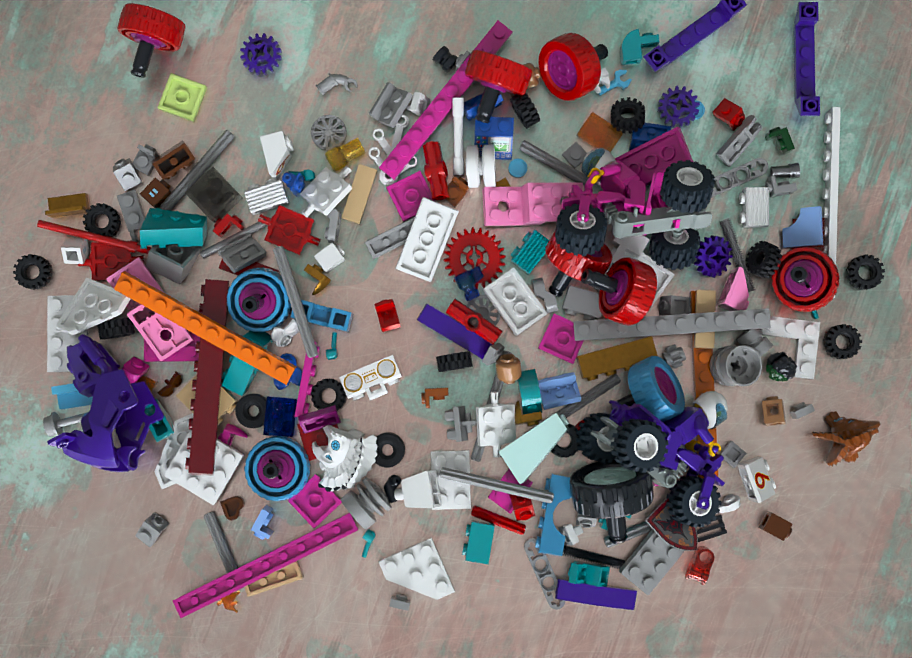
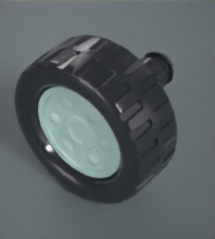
M612 460V463L594 462L585 465L573 472L570 477V491L574 509L586 517L606 519L608 539L614 544L623 543L628 537L626 535L625 517L646 509L653 501L654 493L651 475L648 472L642 473L624 468L614 460Z

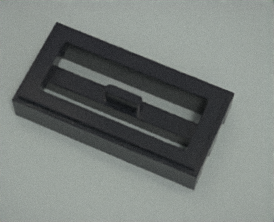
M721 514L715 515L717 517L715 520H710L711 522L718 520L719 523L696 531L698 535L716 528L721 530L697 537L698 542L727 533Z

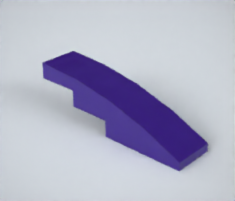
M428 304L424 306L417 318V321L470 351L482 360L492 345L473 331L467 330L461 323Z
M558 579L555 598L589 605L634 610L637 591L616 588L614 586L597 587L585 583L573 584L569 583V580Z

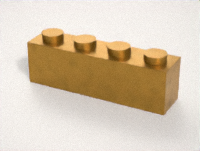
M650 336L577 356L576 359L582 379L587 378V381L598 379V375L602 373L610 376L617 374V369L624 368V371H628L632 365L639 361L658 355L653 337Z

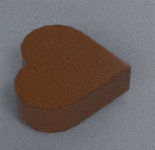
M234 496L220 501L225 517L231 521L240 516V510L245 505V501L241 496Z

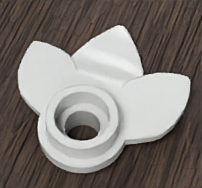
M293 318L284 329L281 327L273 329L271 339L275 341L276 346H287L291 342V338L299 332L296 319Z

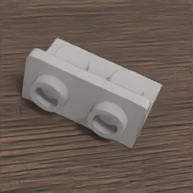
M387 82L370 110L369 115L379 123L394 128L413 95Z

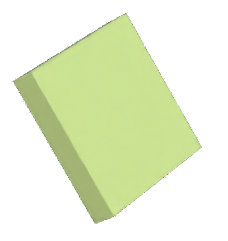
M170 73L157 108L194 122L207 86Z

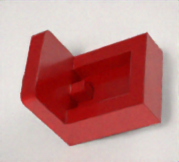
M726 98L712 112L715 117L727 123L732 131L741 126L742 121L745 119L743 109Z
M227 213L223 219L220 218L216 221L213 232L222 238L233 224L241 230L245 227L241 225L243 221L235 214L231 217Z
M385 299L374 304L382 332L401 327L393 299Z
M509 494L517 521L528 520L535 516L531 499Z

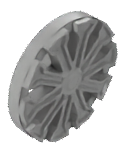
M323 115L312 125V140L322 150H336L346 140L347 130L345 124L334 115ZM325 119H329V124H328V125H327ZM322 121L324 127H322L318 123ZM343 133V137H340L337 134ZM325 139L324 145H320V143ZM334 139L339 140V144H336ZM329 141H331L332 147H328Z
M478 295L468 302L467 307L473 305L476 308L473 311L480 313L483 318L496 326L501 315L499 312H491L496 308L494 305L488 307L491 301L487 295ZM483 298L487 299L485 305H483ZM475 300H479L480 306L475 303ZM490 316L496 317V321H493ZM471 317V318H470V323H471V325L474 326V327H477L478 324H479V321L477 320L476 324H473L472 321L475 320L476 318H475V317Z

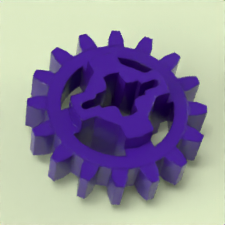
M256 33L254 39L249 36L250 42L244 41L245 48L240 49L241 53L244 54L240 56L241 60L245 61L243 65L245 68L249 67L248 70L251 73L255 70L258 76L261 71L264 75H267V70L273 73L272 67H279L277 60H282V57L278 55L282 53L281 48H277L279 46L278 42H273L272 36L267 39L265 33H263L262 37H259L258 33ZM271 47L273 49V57L270 55ZM249 52H251L253 55V57L251 58L252 61H250L249 59ZM264 52L265 54L264 56H258V53L262 54Z
M675 86L674 91L668 88V95L666 93L662 94L661 97L663 99H659L658 102L662 106L658 107L657 110L662 112L660 119L666 118L665 124L671 122L672 128H674L675 124L682 128L683 123L689 126L690 120L694 121L696 119L695 115L699 113V110L696 108L699 107L700 102H695L698 96L691 95L693 90L686 92L685 86L682 90ZM677 104H680V105H681V106H680V108H681L680 110H677V109H676V108H677ZM689 114L688 116L679 119L680 116Z
M711 235L710 237H704V242L700 241L699 244L700 247L696 255L697 261L693 263L699 266L697 271L702 272L704 276L713 278L716 275L721 276V271L726 272V265H731V262L728 260L733 257V255L729 254L732 248L727 247L729 242L724 241V238Z

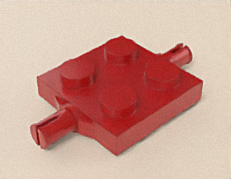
M280 205L272 218L260 214L258 222L268 225V232L264 239L266 242L276 246H283L284 249L301 255L303 247L307 242L319 246L318 242L321 239L311 235L314 219L306 218L304 215Z
M92 242L89 258H86L84 264H78V266H90L92 280L107 281V277L138 257L144 259V255L133 256L127 249L100 242Z

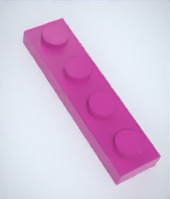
M315 342L318 355L308 358L306 353L294 417L309 413L310 403H307L308 395L311 396L313 390L311 379L315 377L317 370L314 362L320 353L318 342Z

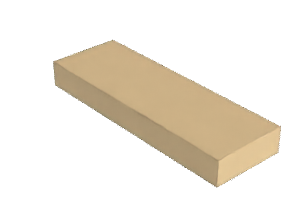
M359 164L352 184V190L349 193L341 217L342 219L357 224L361 223L377 169Z
M696 290L695 313L715 312L716 291ZM715 332L694 333V348L714 349Z
M298 560L245 586L247 597L303 579Z

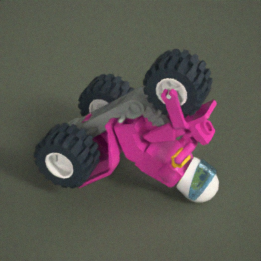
M595 148L589 151L584 157L581 167L582 172L588 178L584 185V191L577 184L572 185L569 198L562 200L555 233L556 242L560 244V248L566 249L567 253H574L576 256L578 254H582V256L592 255L603 247L607 225L612 224V233L618 239L651 234L649 255L653 261H656L657 265H662L665 269L671 268V270H676L678 268L681 270L684 269V266L689 267L691 263L693 264L700 244L699 232L695 229L708 227L712 220L711 212H705L707 205L710 203L715 184V177L712 171L706 169L704 164L700 165L696 161L686 160L683 162L680 160L677 163H672L666 169L654 172L649 197L645 201L646 185L634 171L621 161H616L613 155L604 148ZM597 183L603 191L593 194L592 187Z

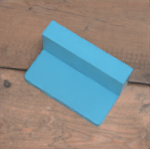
M74 384L51 387L52 395H57L59 409L92 404L93 396L88 398L80 394Z

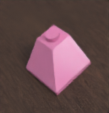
M742 267L731 270L717 306L729 311L747 309L749 293Z

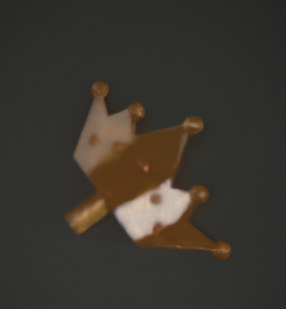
M240 592L231 593L221 598L217 605L223 604L225 609L237 613L238 610L234 606L238 602L233 601Z

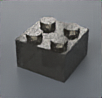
M214 167L207 171L185 192L214 223L243 198Z

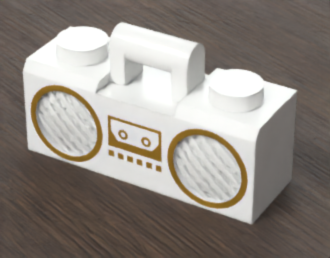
M391 355L343 375L339 379L348 399L353 398L355 401L364 397L363 393L367 392L371 401L387 394L388 391L385 384L388 383L391 386L400 382L399 378L402 375L394 356ZM380 384L381 388L371 392L370 387Z

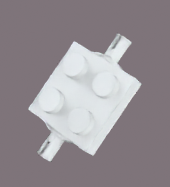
M345 166L339 173H334L325 167L300 193L309 204L301 213L308 218L316 210L327 216L352 190L350 184L344 180L351 170Z
M494 391L490 392V404L476 407L477 443L480 447L493 446V457L498 458L501 457L499 454L501 445L512 443L516 440L515 405L513 403H499L498 392Z

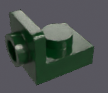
M780 127L769 130V134L765 137L766 141L777 137L776 144L778 149L782 150L783 155L795 149L787 127L780 129Z

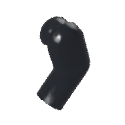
M398 475L390 476L384 485V491L389 503L398 501L394 496L395 489L401 483V478Z

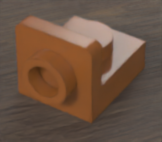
M454 176L448 185L450 197L445 199V201L456 208L469 191L468 182L462 177L457 178Z
M448 388L425 389V393H421L422 404H426V408H430V396H433V400H444L445 396L449 395Z

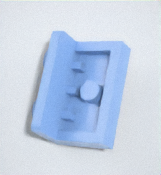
M574 372L538 380L544 410L581 401Z

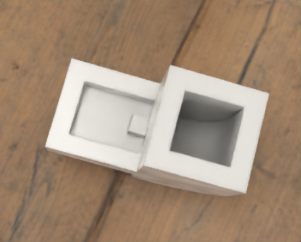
M643 235L629 236L622 239L614 238L611 243L617 246V248L613 247L611 250L613 258L610 265L621 259L625 251L636 258L640 257L650 239Z

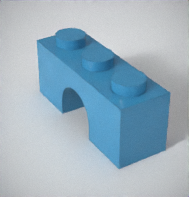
M301 300L309 323L349 332L353 317L352 312ZM293 310L291 312V318H295Z

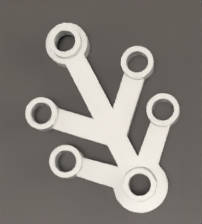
M402 114L400 117L404 118L405 122L403 124L397 122L395 126L392 147H390L385 139L383 130L375 129L373 131V138L379 142L387 156L401 141L403 130L409 125V119L405 114ZM377 132L382 133L380 138L375 137ZM377 147L370 148V158L374 159L378 167H380L384 162L380 157V150ZM373 150H376L378 152V155L372 156L371 152ZM415 156L412 158L415 160V163L413 165L408 163L402 172L417 165V158ZM382 170L379 174L380 181L387 186L396 183L398 177L395 180L392 178L387 179L385 177L386 174Z

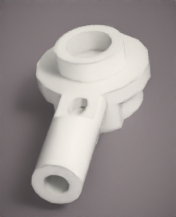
M734 494L727 495L723 499L722 504L718 506V509H720V513L738 509L741 506L740 497Z

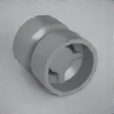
M760 329L746 330L736 339L740 345H746L755 349L760 357L773 346L767 337H762L763 332Z

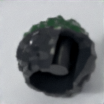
M785 352L771 354L766 364L768 377L782 382L793 378L797 368L795 361L791 357L788 358Z

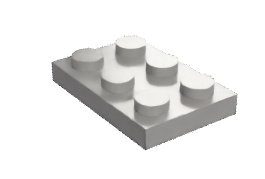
M652 529L618 571L645 594L649 595L684 553V550L668 545Z

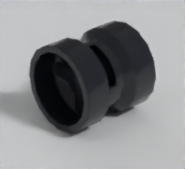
M443 46L434 55L432 60L436 64H440L442 69L448 73L456 65L455 62L458 57L452 55L449 49Z

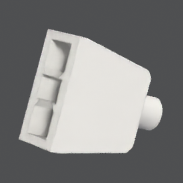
M436 470L424 471L401 480L402 488L395 489L394 491L395 499L404 500L405 507L435 508L442 506Z

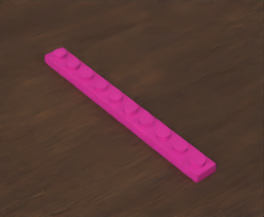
M497 20L474 50L496 55L513 31ZM470 55L379 167L380 170L393 180L398 177L451 111L452 98L462 97L474 82L473 79L465 75Z
M348 513L173 600L180 618L358 531L352 515Z

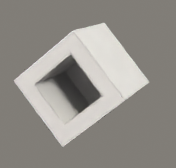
M67 235L61 246L64 264H84L90 252L87 239Z
M331 243L314 257L324 271L328 273L345 261L343 257L345 252L339 244L335 246Z

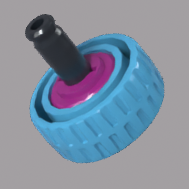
M259 267L244 271L229 286L226 297L229 314L245 330L260 333L270 331L280 326L292 310L282 276L279 272L273 271L270 268Z
M650 356L630 367L628 371V384L631 394L617 400L618 403L632 406L634 403L641 404L661 422L668 421L683 412L685 398L682 387L672 368L662 358Z
M283 436L269 437L257 443L248 453L244 467L245 478L252 491L261 498L272 501H283L297 495L308 482L311 471V464L305 449L295 440Z

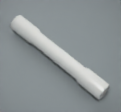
M455 97L452 98L454 121L453 175H464V98Z

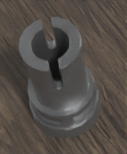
M799 163L786 166H771L770 175H775V178H799Z

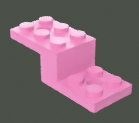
M583 182L526 183L521 187H483L484 226H539L545 222H557V217L562 207L560 199L562 197L569 198L572 185L577 184L583 191ZM499 202L506 203V211H501L498 208Z
M140 257L106 278L112 288H115L121 273L126 271L165 293ZM130 299L126 307L129 310L127 316L160 361H163L194 340L188 330L140 303ZM162 330H169L172 337L166 340L161 337L160 333Z

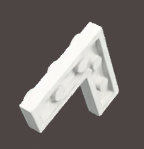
M770 316L771 328L760 329L763 332L762 335L797 339L795 354L797 368L793 377L814 379L820 322Z

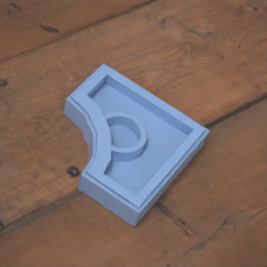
M821 206L800 209V215L796 222L790 227L782 229L783 248L823 245Z

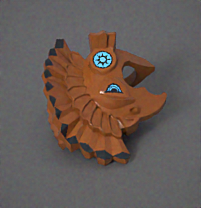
M837 411L825 416L826 422L831 427V433L812 432V435L820 439L833 441L832 449L826 458V463L833 467V464L837 466V463L841 462L842 459H845L848 463L850 461L855 462L856 458L859 457L858 452L870 443L874 434L879 433L878 427L881 424L879 421L846 419L845 417H840Z

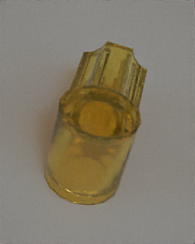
M356 138L341 147L337 146L325 153V157L335 172L349 164L348 162L366 152L359 139Z

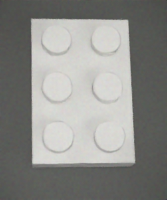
M512 268L483 289L516 336L548 314L515 268Z
M469 450L431 451V470H436L442 505L432 508V510L471 509L470 484L440 477L442 467L470 473Z

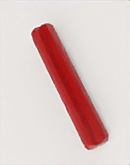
M473 506L471 515L520 535H523L526 530L524 524L478 506Z

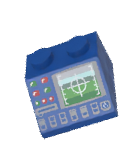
M490 117V123L488 124L475 119L474 145L478 146L480 157H482L484 145L494 144L495 159L512 160L514 118Z

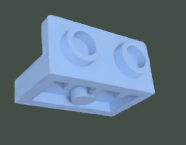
M268 505L261 510L251 528L254 531V535L262 540L264 538L269 539L274 532L267 527L274 515L271 513L273 508Z

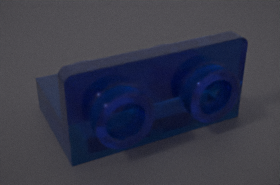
M267 396L263 435L294 436V416L297 399Z

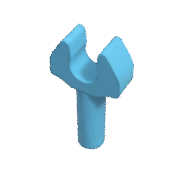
M627 70L616 71L614 73V80L610 82V88L607 89L605 85L601 86V93L599 95L601 96L615 87H620L622 90L626 89L632 79L623 82L620 80V77L624 76Z

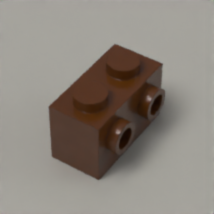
M182 140L153 159L151 163L164 180L174 177L179 169H185L192 165L195 157Z

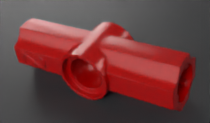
M430 141L423 145L426 161L424 171L430 183L432 199L434 201H441L450 197L446 180L448 171L442 158L440 143L438 141Z
M456 298L446 311L448 315L463 324L467 330L473 331L492 345L495 344L503 332L483 318L480 313L473 311ZM471 317L478 319L479 324L477 327L471 325Z

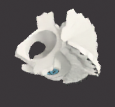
M327 425L323 429L329 439L328 446H318L316 441L312 443V450L320 461V468L322 471H326L323 475L324 478L318 483V487L325 488L327 492L354 488L355 484L367 475L368 471L372 469V465L376 462L375 457L378 455L376 451L378 448L376 444L377 437L371 435L368 438H363L364 433L359 430L352 429L347 432Z

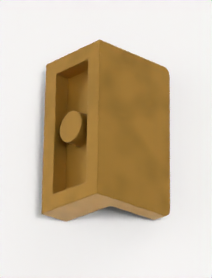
M81 193L47 198L49 210L45 211V215L55 218L87 213L86 210L89 209L88 195Z

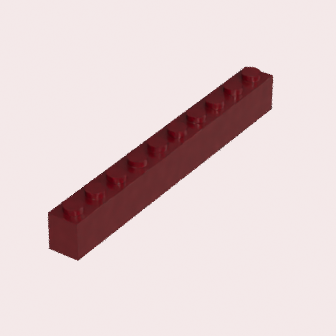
M205 279V285H201V296H204L203 304L200 303L199 313L226 327L228 310L226 297L230 286L229 281ZM200 337V341H196V353H199V358L194 362V372H197V380L193 379L192 391L196 392L195 399H191L190 410L194 411L193 418L189 419V430H192V437L188 438L187 450H190V458L186 457L185 469L189 470L188 473L191 475L214 476L224 350Z

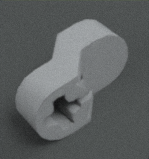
M543 278L532 279L533 293L544 301L546 312L558 311L556 297L545 290Z

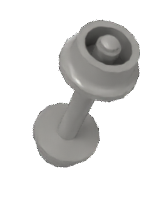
M52 412L50 416L43 419L45 432L48 436H58L63 433L64 426L81 422L82 416L86 413L60 419L56 412Z

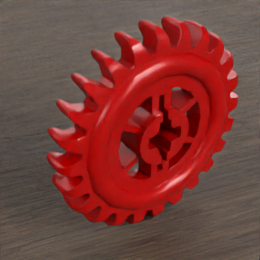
M472 227L471 233L464 229L463 236L457 232L458 239L451 237L454 244H446L450 251H444V254L449 257L443 259V261L449 263V265L445 266V269L452 270L448 276L455 275L453 282L461 280L460 286L462 287L467 283V289H470L471 285L474 284L477 290L479 284L485 288L486 281L491 284V278L498 279L496 273H503L499 266H505V263L500 260L506 258V255L500 254L504 251V247L498 248L501 241L494 242L495 234L488 237L489 230L482 234V228H479L476 233L474 227ZM477 245L483 247L485 250L481 252L477 249ZM471 246V250L468 253L463 252L466 247ZM473 246H475L476 256L480 257L476 262V271H474L473 259H469L474 252ZM486 252L489 257L488 264L483 261V254ZM461 254L466 255L467 262L463 265L460 260ZM481 264L486 265L482 271H479L478 267ZM466 265L471 266L472 272L466 270L464 267Z

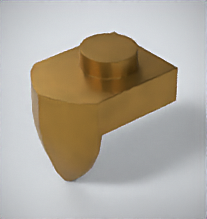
M307 264L304 269L305 272L319 281L312 295L318 294L331 281V279L322 274L324 270L316 264L313 266Z
M517 401L515 405V425L527 424L528 427L539 425L538 421H542L541 412L522 415L520 403Z

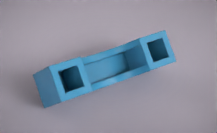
M551 474L550 479L546 478L544 489L548 490L547 492L553 493L554 498L552 503L542 502L541 509H544V515L539 518L538 528H541L540 536L536 537L535 547L538 548V553L562 556L565 536L556 529L553 522V513L561 501L571 498L570 477Z

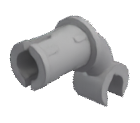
M329 73V76L316 85V87L324 95L335 85L339 86L338 84L344 85L345 89L349 92L351 91L348 88V83H354L357 88L358 85L354 79L345 75Z

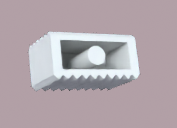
M269 179L265 185L259 186V184L249 186L247 191H244L250 212L253 215L278 208L279 205L289 204L281 179Z
M769 187L744 188L742 193L739 194V203L742 204L743 209L740 212L739 220L740 223H743V228L768 227Z

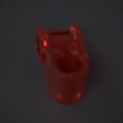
M699 546L694 551L692 560L686 570L685 579L698 581L701 585L705 586L715 558L714 553L708 547ZM705 551L708 552V558L700 560V554Z

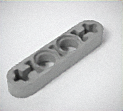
M757 158L716 176L714 179L716 188L713 189L711 198L762 176L768 170L767 161ZM756 163L763 166L761 172L755 170L751 173L750 169L757 165ZM738 170L746 172L745 180L737 178ZM720 178H727L729 186L726 188L720 186Z
M529 538L524 543V549L547 602L551 608L561 609L565 605V600H559L560 604L556 605V603H551L554 600L552 594L547 595L546 593L555 590L558 583L546 554L542 553L543 555H538L531 559V556L535 555L531 549L528 550V547L532 541L535 544L536 538ZM538 559H543L546 562V567L542 570H538L535 567ZM546 577L553 578L554 584L552 587L547 588L543 585V580Z

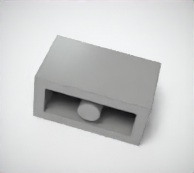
M571 285L568 286L562 309L566 310V314L576 316L578 313L584 315L586 320L600 319L602 314L599 309L598 293Z

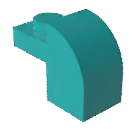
M639 29L629 32L620 47L621 65L640 64L642 60L641 49L657 47L660 42L659 34L644 33L640 36Z
M535 369L521 371V377L517 382L523 415L535 412L542 413V400Z
M574 561V563H571L568 571L569 583H585L597 587L607 586L610 567Z

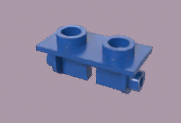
M286 172L282 176L283 182L286 183L295 196H297L298 192L301 193L304 190L306 183H304L305 179L301 173H298L296 176Z

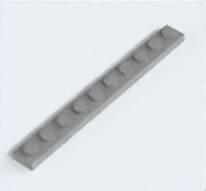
M769 308L648 316L638 323L629 326L609 319L574 321L575 341L765 329L771 328Z

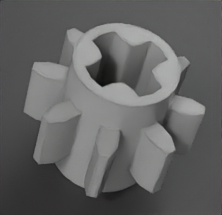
M675 344L666 347L667 352L662 353L664 361L669 366L672 365L673 369L683 366L682 361L686 360V356L682 347L676 348Z

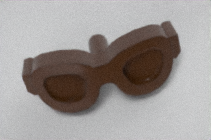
M175 371L170 382L166 379L164 382L167 385L157 393L161 397L172 395L173 388L180 386L182 382L181 375Z

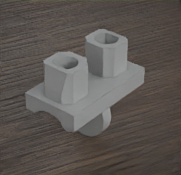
M465 406L453 407V409L445 411L446 421H454L455 428L447 429V439L456 440V442L467 441L468 433L472 432V425L477 424L476 420L471 421V413L465 414Z

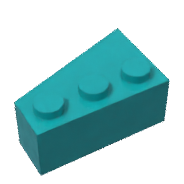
M150 208L140 229V248L147 249V245H159V248H166V245L178 244V247L203 246L207 236V216Z
M249 331L245 335H241L264 349L267 348L270 342H273L271 335L266 332ZM231 355L229 359L231 365L222 375V379H224L222 387L243 396L249 390L258 369Z

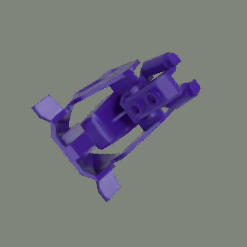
M82 334L78 337L80 341L78 344L67 346V358L69 361L67 368L75 377L73 384L79 393L88 398L93 396L91 408L81 418L83 432L79 430H74L71 433L64 432L48 440L47 443L50 446L62 448L67 456L101 470L110 472L134 471L138 467L139 457L146 453L145 450H141V447L149 431L150 424L162 420L164 412L146 382L130 384L123 369L120 370V365L101 343L93 341L92 338ZM90 359L94 365L100 367L101 374H98L89 363ZM149 404L155 406V413L151 416L145 413V407ZM144 422V423H145V426H144V428H143V430H142V433H141V435H140V437H139V439H138V441H137V440H135V439H136V437H137V435H138V432H139V430H140V428H141V426H142V423ZM114 429H116V434L121 444L120 448H116L113 443L112 432Z

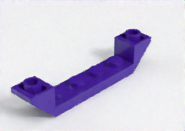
M721 0L716 7L662 46L658 45L644 55V59L654 72L668 66L730 21L747 6L744 0Z
M799 2L793 27L795 104L800 116H820V96H816L814 25L819 21L818 2Z

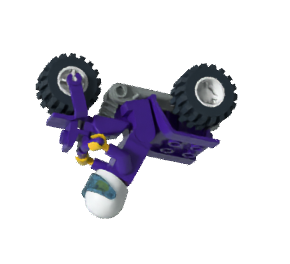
M716 391L702 393L692 403V407H685L681 414L665 422H661L641 404L634 403L632 406H627L613 400L609 401L612 408H614L610 414L593 413L590 414V417L583 419L584 423L580 422V431H576V434L579 435V438H576V443L581 444L577 447L583 451L582 454L590 460L602 463H612V460L620 463V466L629 470L642 473L648 472L656 485L669 488L671 491L670 494H667L666 498H669V501L666 502V505L670 507L668 512L673 515L672 518L691 527L701 528L704 527V524H711L710 520L717 518L715 514L720 512L718 506L721 505L719 500L721 495L719 492H716L718 488L715 485L723 486L725 482L714 473L720 468L724 457L720 454H715L721 451V446L713 442L714 438L708 429L716 428L727 419L728 405L722 394ZM699 434V436L702 438L705 444H708L709 447L701 445L700 442L694 440V438ZM681 445H685V448H686V449L679 448V447H680ZM682 472H687L686 477H679V475H683Z

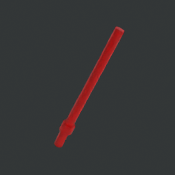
M39 220L37 224L39 228L124 248L132 253L149 254L152 248L147 246V249H141L140 244L136 241L130 240L128 242Z

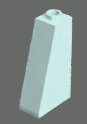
M553 414L499 451V454L519 484L527 481L569 430L567 426L569 421L564 414Z

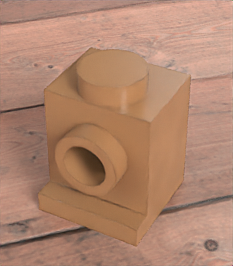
M778 396L767 397V401H762L766 426L786 424L782 399H778ZM773 408L778 409V413L775 415L771 414Z

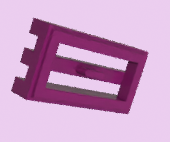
M335 405L298 416L304 434L321 429L327 425L341 423Z

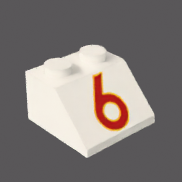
M283 131L260 136L269 174L272 178H277V180L291 160V151L294 150L291 139Z
M757 456L738 463L737 467L750 501L760 503L775 495L774 489L776 485L773 478L769 477V465L766 459L763 460V457Z

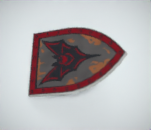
M666 498L645 521L668 545L684 551L697 550L698 538L696 528L674 520L672 518L673 515L668 512L670 507L666 505V502L669 501V498Z

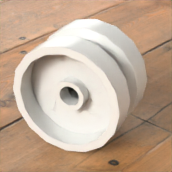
M494 144L483 146L482 157H480L477 145L467 146L465 165L468 187L479 188L481 175H483L486 187H496Z

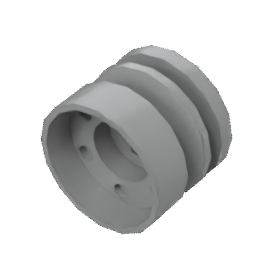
M746 345L721 347L714 352L710 360V372L714 380L721 385L749 386L756 382L761 375V358L755 349Z
M366 477L362 480L366 489L361 484H357L356 486L360 494L357 495L350 490L341 498V501L353 518L367 530L376 522L373 512L383 516L385 513L380 506L387 511L392 509V506L381 488Z

